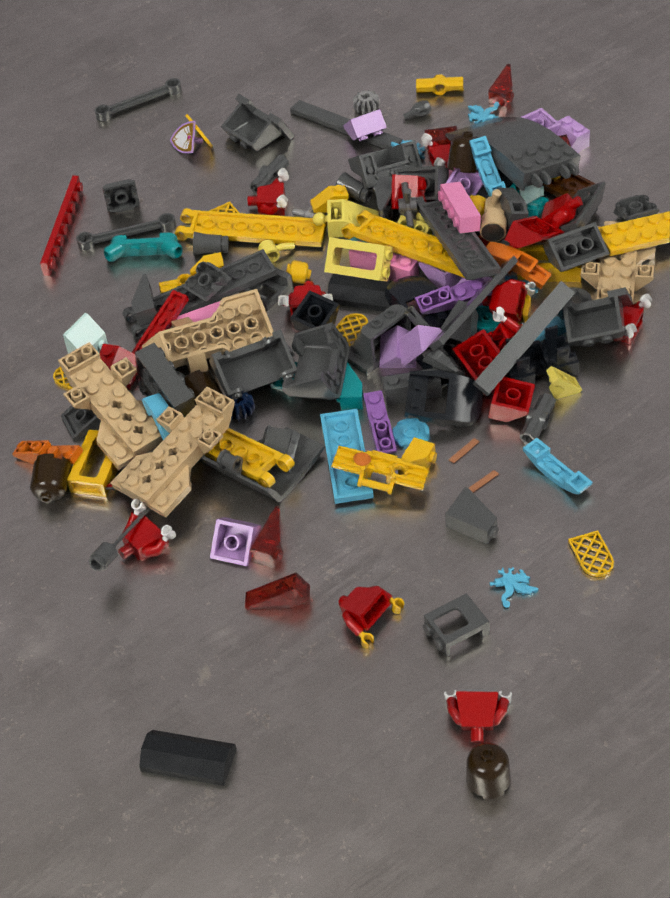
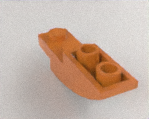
M490 242L486 246L499 266L515 256L518 262L508 273L510 274L513 271L527 281L534 282L540 289L544 287L552 275L537 265L539 260L521 250L497 242Z
M49 440L21 441L12 455L22 461L34 464L38 455L54 454V458L62 460V457H64L71 464H74L83 452V449L80 445L52 446Z

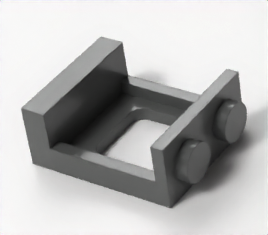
M275 267L278 275L244 289L239 293L254 289L258 290L261 286H266L276 291L269 300H267L266 296L259 293L264 308L268 311L278 302V296L285 295L293 288L292 276Z
M467 593L424 615L423 629L428 636H432L439 651L442 650L446 656L450 655L451 646L470 636L479 633L483 638L490 634L489 620ZM453 610H458L466 619L468 625L449 635H444L434 623V620Z

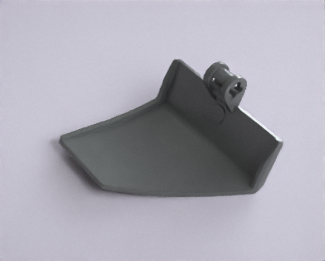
M300 434L299 443L301 450L294 456L295 465L290 470V473L273 470L267 471L272 474L276 481L271 488H265L259 485L258 482L242 475L243 458L238 455H232L226 449L219 453L217 462L208 459L205 455L199 460L203 464L277 502H281L307 474L325 446Z

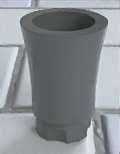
M346 172L339 176L336 185H345L349 198L359 202L362 201L363 203L371 200L372 188L364 189L362 182Z
M194 232L193 255L219 252L228 253V236Z

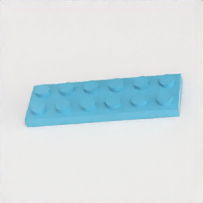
M351 409L320 414L335 504L374 498L372 488L365 486L357 487L359 474L331 467L338 446L365 452L358 410Z

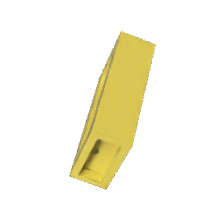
M329 237L324 272L387 282L390 276L393 247ZM342 248L376 253L375 269L366 270L340 266Z

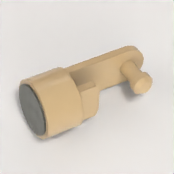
M498 189L493 190L492 196L486 199L484 214L480 220V235L483 239L490 242L500 241L506 235L507 219L499 201L502 192Z

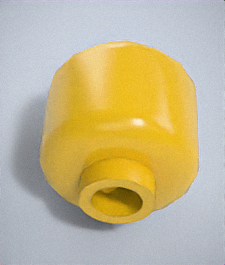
M293 260L291 264L288 263L286 272L291 274L292 283L303 285L306 279L310 280L311 270L308 269V263Z

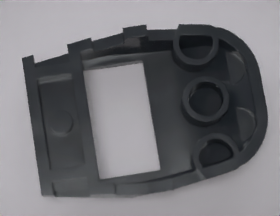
M407 276L391 282L385 290V297L389 305L399 304L408 309L407 303L414 301L415 297L438 288L422 276ZM452 309L431 313L422 318L430 327L441 328ZM411 322V329L416 326Z
M442 370L410 371L404 417L408 418V415L415 416L421 422L434 423L440 427H445L446 425H455V427L471 426L479 419L481 414L482 392L473 384L474 380L462 375ZM428 378L449 379L445 414L425 411Z

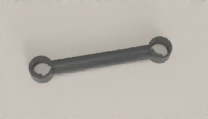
M171 78L161 87L110 106L105 104L99 105L95 108L96 119L102 122L107 121L112 117V114L165 94H179L182 91L181 82L177 78Z
M164 213L159 216L158 220L93 235L90 232H82L76 237L79 249L86 251L92 249L96 243L109 241L117 235L131 236L157 229L166 232L172 231L176 227L175 216L171 213Z

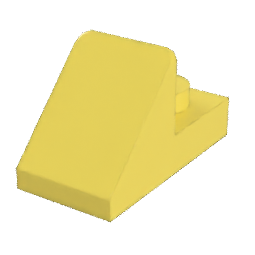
M553 366L546 370L551 382L549 389L555 399L574 395L582 391L575 377Z

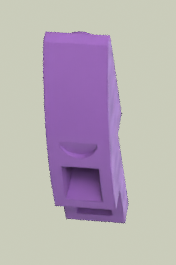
M482 277L476 280H468L452 287L447 285L417 296L415 300L421 314L451 310L458 300L470 301L485 282Z
M382 390L364 393L363 398L376 451L387 454L397 453Z

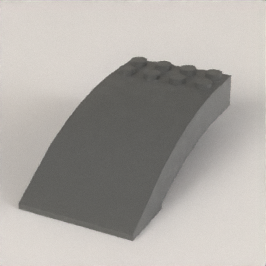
M497 117L445 134L450 141L456 135L463 134V131L473 132V135L478 138L486 136L492 150L491 155L496 168L503 172L521 191L530 185L540 188L543 185L542 182L549 185L551 184V179L558 176L567 179L570 178L571 174L576 176L580 173L579 163L581 155L554 132L529 119L522 117Z

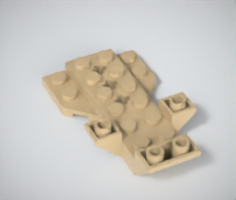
M605 221L604 226L620 222ZM656 246L614 256L607 255L596 259V262L585 263L581 267V277L597 289L596 300L608 297L607 291L626 287L634 302V292L653 281L654 265H642V262L655 258Z
M254 289L222 298L219 307L211 318L193 322L189 317L171 321L173 328L158 332L143 344L142 348L155 343L158 348L161 347L166 355L165 358L171 361L175 368L187 365L189 373L197 370L207 372L209 368L206 359H209L211 354L220 351L223 355L225 351L230 352L261 341L264 337L273 336L272 332L274 331L258 290Z
M88 342L58 360L72 389L63 393L64 397L73 408L92 410L100 419L101 423L96 440L97 445L118 470L128 465L135 456L148 453L163 441L153 417L148 416L142 401L136 400L126 388L137 372V369L127 358L112 365L110 370L100 359V353Z
M206 387L195 399L197 405L185 418L181 412L169 406L156 420L170 434L153 452L135 456L111 482L113 488L132 499L140 500V503H145L146 507L165 518L192 490L190 482L191 468L204 454L213 449L224 437L223 433L229 428L235 401L209 387Z

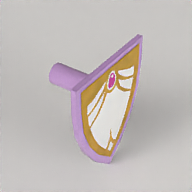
M196 121L182 124L172 135L170 141L177 151L186 154L193 153L194 143L202 144L203 139L195 137Z

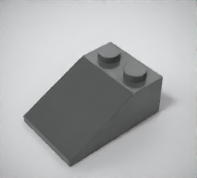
M439 165L395 169V174L424 177L426 181L425 199L427 203L437 201L436 196L438 191H440V184H445L448 180L449 169Z
M379 177L377 183L374 184V193L376 194V203L379 208L380 217L396 222L399 211L391 209L392 178Z
M71 405L60 415L74 440L86 436L88 430H99L101 421L92 410L76 409Z

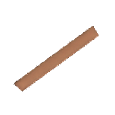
M475 438L453 455L449 461L455 463L480 441Z
M493 470L470 486L469 489L475 492L499 475V473Z

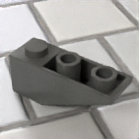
M497 188L502 192L499 201L507 219V228H510L513 221L528 217L529 213L526 202L514 188Z

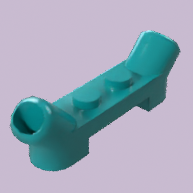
M160 233L159 238L127 239V235H117L111 239V244L104 248L105 258L112 263L121 257L167 254L171 258L177 259L183 252L182 245L178 243V238L173 233Z

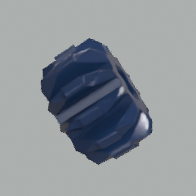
M246 392L242 394L241 398L234 400L235 405L231 420L237 419L239 422L242 418L246 420L247 416H252L253 411H255L252 395Z

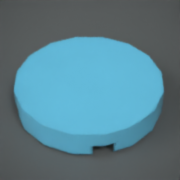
M417 418L400 420L392 429L395 445L401 449L406 450L414 437L425 441L430 439V430L427 423L421 422Z

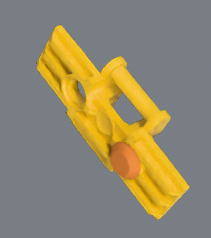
M338 446L331 466L332 468L359 474L357 487L365 486L388 492L387 494L392 495L395 484L423 490L429 468L403 462L395 455L375 450L363 452L344 446ZM402 470L404 474L399 475L395 471ZM373 472L386 476L385 483L369 479Z

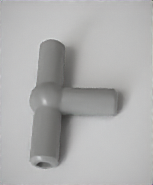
M311 206L306 211L296 208L292 210L293 215L304 218H313L314 214H316Z

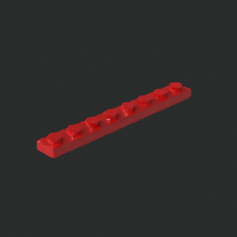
M72 175L42 256L40 265L43 276H50L52 269L55 268L56 258L59 257L60 247L63 246L64 236L67 235L68 225L71 224L72 214L75 213L76 203L79 202L80 192L83 191V184L80 182L79 176Z

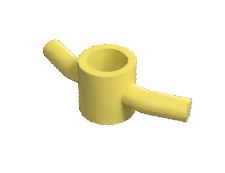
M264 240L259 244L258 250L264 249L270 261L274 263L280 257L279 251L295 249V244L282 243L275 246L272 240Z

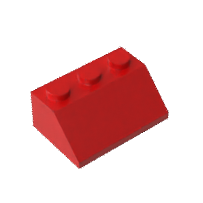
M537 216L513 221L505 241L509 242L511 247L519 249L545 242L547 239L563 234L564 231Z
M484 329L453 348L459 362L474 381L500 353L499 348Z

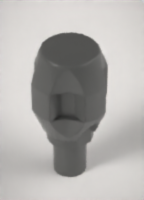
M421 100L415 103L410 111L404 113L403 116L405 120L411 117H423L432 109L428 100Z

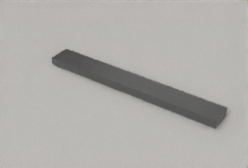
M301 100L290 108V112L349 135L343 127L344 124L351 120L349 118ZM383 132L378 136L369 135L368 139L363 141L386 149L393 147L391 142L401 144L403 139Z
M515 256L500 266L501 274L490 277L429 345L432 351L446 343L518 262Z
M560 281L473 384L488 396L513 367L516 360L525 353L575 292Z

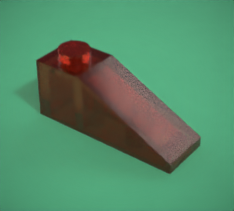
M510 64L505 66L488 90L489 104L494 105L495 102H499V106L507 107L513 101L514 93L512 92Z
M275 506L250 549L252 562L275 568L276 564L282 560L284 553L282 550V521L278 506Z
M295 572L247 591L245 609L250 611L294 608L310 601V584Z

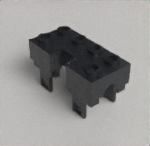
M556 325L545 328V339L542 340V344L539 340L534 341L525 353L516 360V363L505 377L535 384V377L548 374L546 370L550 366L573 376L579 374V360L575 352L571 353L570 345L565 335L558 336V326ZM512 338L506 339V344H507Z

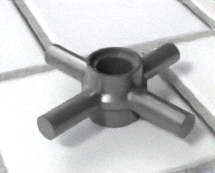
M403 182L401 184L403 198L398 199L399 214H404L407 226L414 228L412 213H417L416 197H411V189L408 188V183Z

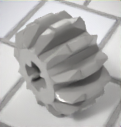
M370 90L357 92L353 99L354 110L358 114L363 113V115L378 110L380 106L378 94H375V91L370 92Z

